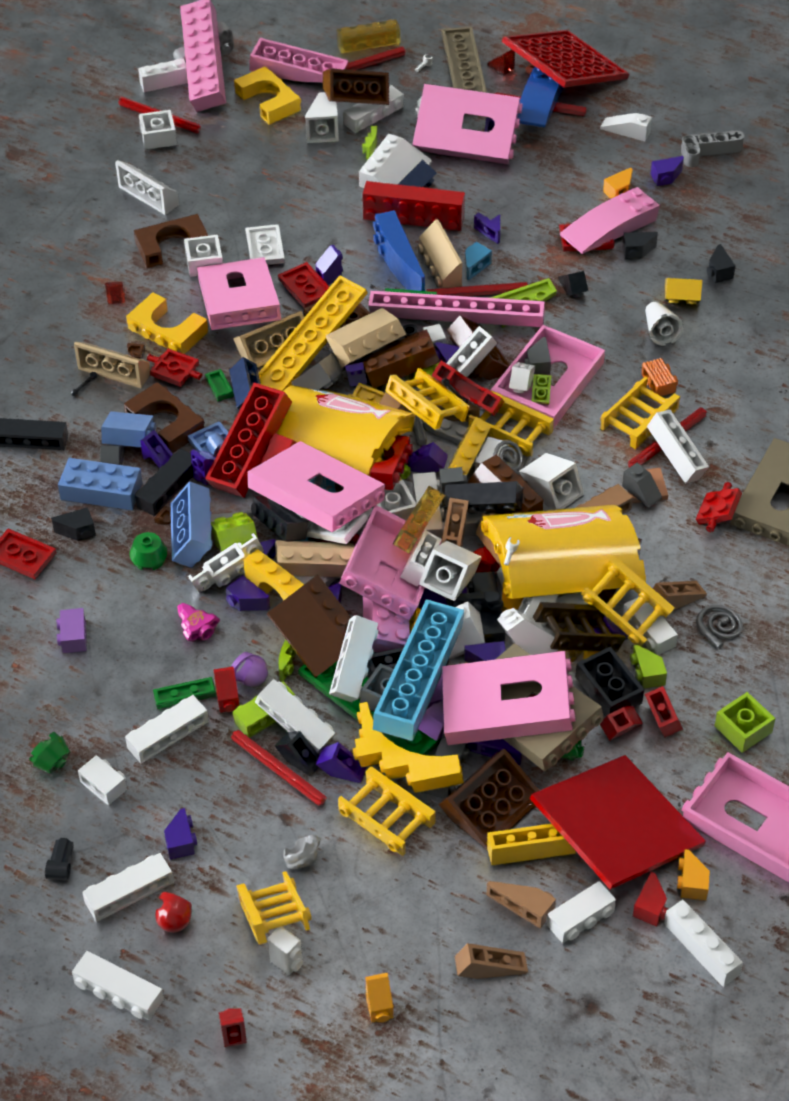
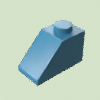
M475 242L465 250L467 280L472 279L484 270L492 261V251L478 242Z

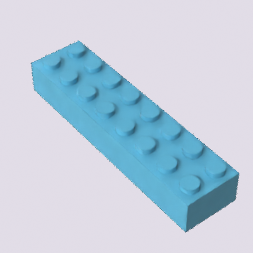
M426 599L374 711L373 730L413 741L442 675V666H446L463 627V609Z

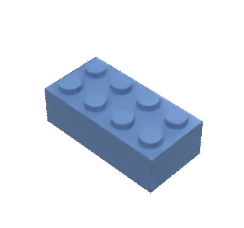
M68 458L58 483L60 499L133 510L136 503L135 494L143 484L141 468Z
M190 481L171 502V548L173 562L192 568L211 549L213 542L211 540V497L209 488Z

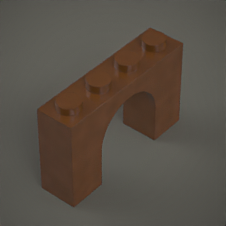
M198 214L134 230L136 246L147 268L163 264L162 251L159 245L164 240L209 236Z
M158 382L123 403L125 413L142 415L169 413L177 417L173 423L158 432L159 437L172 453L189 443L188 435L204 428V419L194 413L188 405L183 404L177 396L171 394L165 386L163 387Z

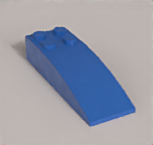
M535 66L520 99L523 107L522 113L518 114V119H520L519 124L545 128L564 87Z
M395 210L375 214L373 227L376 234L373 235L375 245L378 244L380 256L383 255L391 272L407 290L425 291L424 273Z

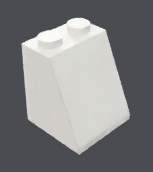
M319 92L305 115L307 143L339 141L336 102H330L325 92Z
M545 453L519 471L523 480L527 481L528 485L544 500L543 503L552 510L564 509L584 495L575 462Z
M445 541L432 550L419 585L455 601L475 575L481 556L449 541Z
M515 608L505 610L497 618L512 643L517 644L530 655L557 651L550 648L555 638L553 631L541 623L535 622L534 619Z

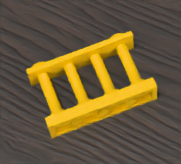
M421 368L417 369L415 378L408 381H403L397 375H391L385 390L434 430L440 429L443 418L451 415L464 422L470 407ZM416 386V387H418L420 390H419V391H416V390L413 389L412 387ZM425 396H429V397H431L433 400H430V401H429L428 399L425 398ZM441 405L445 410H441L437 406Z
M644 377L640 382L637 381L634 387L608 411H605L600 418L601 430L604 431L611 424L630 435V447L635 450L652 435L647 425L657 412L671 410L674 414L679 409L680 396L674 393L670 398L665 399L647 388V377ZM644 394L661 404V406L654 409L638 398ZM633 404L649 413L650 416L644 419L627 408ZM622 414L640 426L637 429H632L616 418Z
M492 391L505 402L498 411L503 416L495 425L491 426L486 438L492 437L502 441L510 440L520 447L524 456H533V442L541 432L550 436L553 432L554 419ZM484 411L479 418L486 421L491 414ZM472 415L469 416L468 426L475 418ZM512 418L518 421V424L509 433L501 429ZM525 425L534 428L526 440L517 436Z
M614 555L606 565L608 573L592 591L586 587L581 595L587 604L594 605L629 636L628 639L633 644L642 646L647 641L643 636L644 633L659 616L666 618L675 608ZM618 576L624 585L606 604L598 595L614 577ZM633 589L639 598L621 617L613 608L629 590ZM644 603H649L654 611L636 630L628 621Z
M371 766L366 770L367 784L350 801L342 796L338 798L339 812L380 839L391 851L398 852L404 856L406 854L405 840L420 824L431 828L435 824L436 811ZM372 790H377L382 796L365 813L356 807ZM388 801L398 805L399 807L382 824L372 818ZM404 813H409L415 817L398 836L388 830Z
M286 871L282 872L284 883L257 891H248L245 883L236 885L240 905L258 945L267 943L265 934L269 933V930L301 921L305 930H310L309 921L312 920L309 907H304L296 891L295 880L290 878ZM285 891L287 892V893H284V894H281V895H277V896H274V897H271V898H267V899H264V900L256 901L257 899H261V898H264V897H267V896H271V895L278 894V893L285 892ZM289 901L292 902V903L285 904V905H282V906H279V907H275V908H272V909H268V910H265V911H261V909H265V908H268V907H271V906H275V905L282 904V903L289 902ZM293 911H296V912H297V913H294V914H291V915H287V916L280 917V918H277V919L270 920V921H267V922H266V919H270V918H273V917H276V916H280V915H283V914H287V913H290V912H293Z

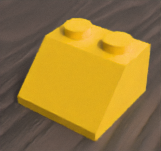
M665 279V299L669 300V303H679V300H685L686 304H697V301H701L702 280Z

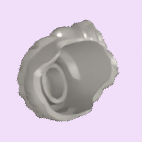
M317 835L306 836L297 840L293 849L285 848L283 857L287 867L297 870L312 866L317 859V850L321 837Z

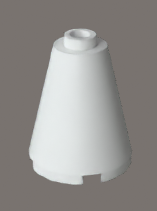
M652 302L646 307L645 312L651 340L657 345L662 346L666 345L665 343L676 342L683 333V324L680 317L659 302Z

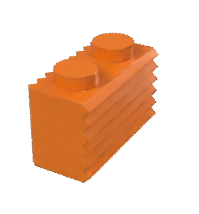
M662 358L650 360L642 364L641 374L643 378H648L647 384L651 391L660 396L676 392L678 379L675 375H672L669 364H665Z

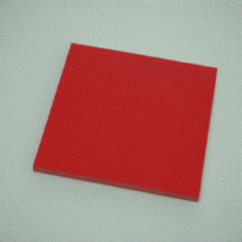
M569 30L505 36L502 39V43L563 87L623 80L629 77L627 71Z
M626 755L531 794L530 797L535 806L610 890L684 856L685 849L692 852L703 847L706 843V840Z

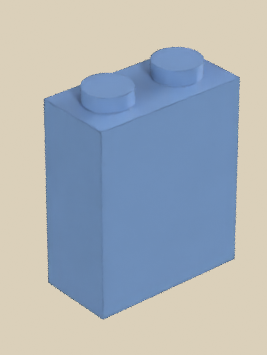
M110 411L101 427L102 444L141 447L140 440L153 430L156 431V423L153 422V416Z

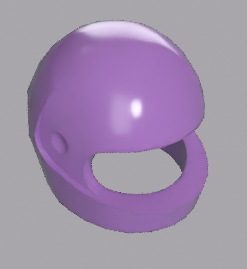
M249 652L240 654L231 665L234 666L236 681H240L248 687H257L263 684L268 676V666L265 660ZM245 661L242 668L237 672L238 667Z

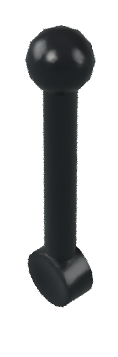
M91 372L88 379L78 388L71 391V395L77 396L78 391L92 379L97 378V373Z
M442 379L443 385L448 386L456 396L465 403H468V400L463 398L450 384L449 379Z

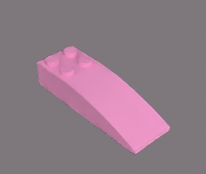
M259 38L250 55L249 71L253 72L266 66L280 79L300 82H323V71L330 68L345 69L348 60Z
M637 187L587 212L564 229L560 236L583 254L601 246L605 242H610L611 239L615 240L623 236L624 233H630L655 222L660 205Z
M380 562L374 576V581L386 588H390L398 570ZM363 596V618L378 623L377 630H379L377 639L373 641V652L378 653L404 647L410 635L409 620Z

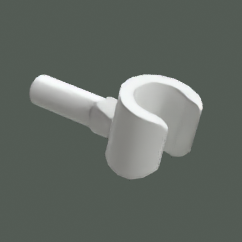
M425 54L423 62L415 71L419 72L423 67L431 66L433 57L428 58V54Z
M509 537L506 543L507 555L504 561L506 566L509 565L511 556L517 550L520 543L518 540L516 544H512L510 542L511 537Z

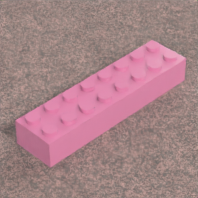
M199 0L181 6L189 98L196 112H200L226 103L217 14L211 0Z

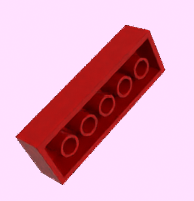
M366 181L362 194L364 220L375 221V214L395 210L401 224L429 227L435 220H439L443 229L462 230L465 218V192Z
M253 383L205 478L213 488L245 498L249 490L248 471L261 464V459L268 449L269 440L273 437L274 433L277 434L292 404L291 399L285 392Z

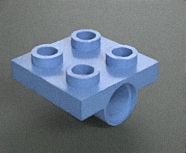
M219 421L188 435V441L195 450L207 451L216 457L228 431Z

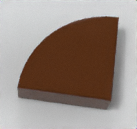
M127 343L128 354L142 359L145 345Z
M165 506L154 518L155 523L171 524V509Z

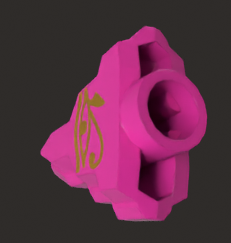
M181 603L177 606L179 617L183 620L181 623L184 629L183 635L188 641L194 642L200 638L207 640L213 635L214 629L220 622L216 615L213 613L208 614L204 610H196L193 606L186 603Z

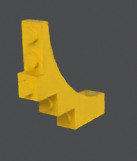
M368 702L359 703L360 712H357L359 724H362V729H359L360 738L355 739L356 747L353 748V755L355 760H359L361 767L379 764L381 773L385 772L386 777L390 780L406 777L408 786L412 785L414 793L464 783L462 766L458 755L425 756L395 745L382 732L373 730V717Z

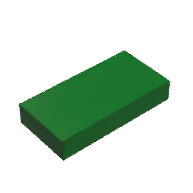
M222 369L205 374V379L218 402L234 397L233 389Z

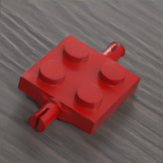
M169 348L159 357L151 354L147 356V361L155 363L150 370V376L179 387L190 377L198 380L202 378V373L194 371L199 365V359Z
M725 482L721 491L706 493L695 519L699 525L708 524L706 530L710 533L711 531L714 532L715 526L718 523L732 520L741 498V490L739 488L731 489L732 484L730 482Z

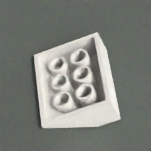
M388 134L360 169L359 187L364 188L366 181L398 184L422 160L429 166L432 160L404 138Z

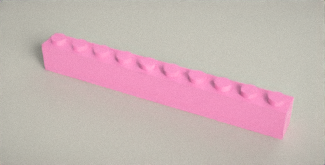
M371 291L368 305L370 313L383 308L396 318L454 322L461 315L480 324L541 327L544 325L545 301Z

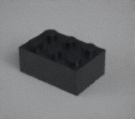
M611 646L577 662L576 679L592 700L602 707V712L605 716L623 707H636L642 704L645 689Z

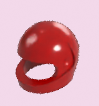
M162 892L158 898L163 902V905L155 913L157 924L166 932H180L190 923L192 904L178 895Z

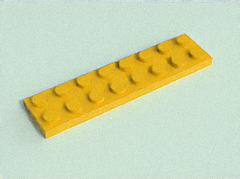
M339 275L259 371L261 385L284 391L289 386H292L291 382L301 375L328 342L325 336L340 328L368 294L367 290Z

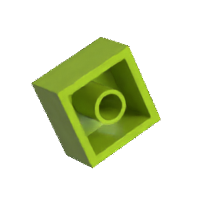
M238 512L233 514V517H219L214 522H211L214 544L220 552L234 543L237 545L239 542L241 545L245 544L253 538L251 535L253 533L257 537L254 521L247 513Z
M746 692L717 711L714 726L743 753L773 733L776 718Z

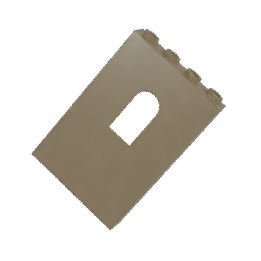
M777 438L772 440L744 490L731 520V525L789 546V507L782 511L776 510L771 506V500L781 483L789 485L788 442Z
M514 643L495 660L529 656L530 654ZM536 681L501 685V701L527 698L532 693L538 695L542 691V685ZM574 686L569 688L574 696V705H571V709H574L576 721L572 722L571 731L503 739L544 771L554 766L565 753L570 752L577 742L583 740L604 719L602 707Z

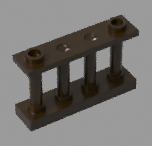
M540 602L533 615L535 622L548 623L555 638L550 648L554 650L602 651L611 646L615 652H618L626 638L625 635L612 634L603 620L605 615L594 605ZM558 623L565 624L569 632H562ZM574 624H581L586 633H579ZM591 625H597L602 634L595 633Z

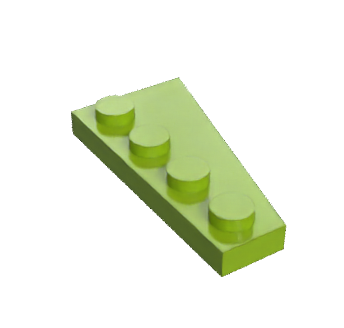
M547 278L491 298L547 301L556 295L557 290L551 280Z

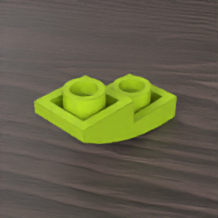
M371 126V133H368V137H365V143L362 144V152L366 153V160L371 157L377 147V126Z
M534 374L531 401L537 404H549L552 375Z
M287 640L282 645L278 662L279 678L282 682L287 676L292 674L294 670L292 659L296 654Z

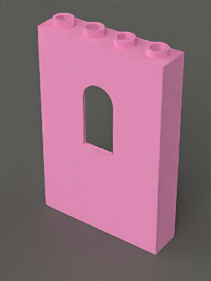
M424 84L412 146L421 152L509 165V161L513 159L514 155L512 145L516 144L517 134H515V129L519 128L520 119H518V114L522 113L523 104L520 103V97ZM464 114L490 117L494 120L495 126L490 132L462 129Z
M265 257L197 267L199 284L211 330L281 320L280 304ZM244 277L246 286L229 288L227 280Z
M542 325L491 390L553 418L554 429L604 364L605 350ZM542 337H546L551 364L562 362L567 366L566 372L555 386H551L549 404H537L531 401L532 387L524 391V393H517L512 388H509L512 367L517 362L524 363V358H527V351Z
M301 441L248 471V488L331 532L336 531L379 504L385 497L384 483ZM321 474L342 485L344 489L338 493H331L309 482V480Z
M375 505L363 527L339 584L410 620L419 605L425 587L408 583L400 576L415 544L424 530ZM380 562L398 570L390 588H386L374 581V576Z
M565 651L442 666L444 735L447 744L455 745L571 731L572 722H575L576 718L574 709H571V705H574L573 692L569 690V688H573L572 676H568V671H572L571 660L566 659ZM536 681L542 685V691L537 696L501 701V685Z
M727 752L724 758L720 757L717 760L714 771L707 773L704 784L695 789L691 801L687 800L682 807L683 817L697 830L789 883V786ZM729 801H738L767 817L759 830L756 831L729 816L724 807Z

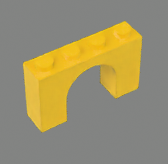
M266 66L234 80L235 93L243 101L260 93L276 95V97L260 104V117L269 125L301 111L300 96L296 95L290 87L285 85Z
M154 292L126 316L128 329L132 332H136L160 346L183 354L187 353L208 333L207 319L194 312L176 327L164 328L156 325L155 323L168 312L166 298Z
M259 549L243 560L245 577L266 594L275 589L282 599L285 600L304 585Z

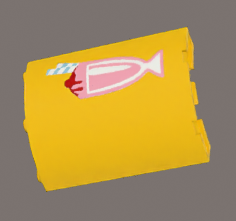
M292 385L283 391L291 399L292 404L277 434L292 439L297 443L301 441L370 476L374 463L382 461L380 457L383 451H388L395 441V436L412 432L416 415L412 412L323 388L313 390Z
M616 505L483 516V521H481L482 532L492 541L495 553L498 554L504 577L503 592L507 598L514 599L583 592L586 587L592 591L608 573L606 565L614 555L646 582L644 561L639 560L637 551L641 548L635 529L628 516L623 515L622 509ZM509 537H511L510 542L512 544H516L518 540L520 543L517 550L513 552L509 565L506 566L504 565L507 555L506 543ZM618 576L614 577L603 590L621 588L624 585L623 581Z

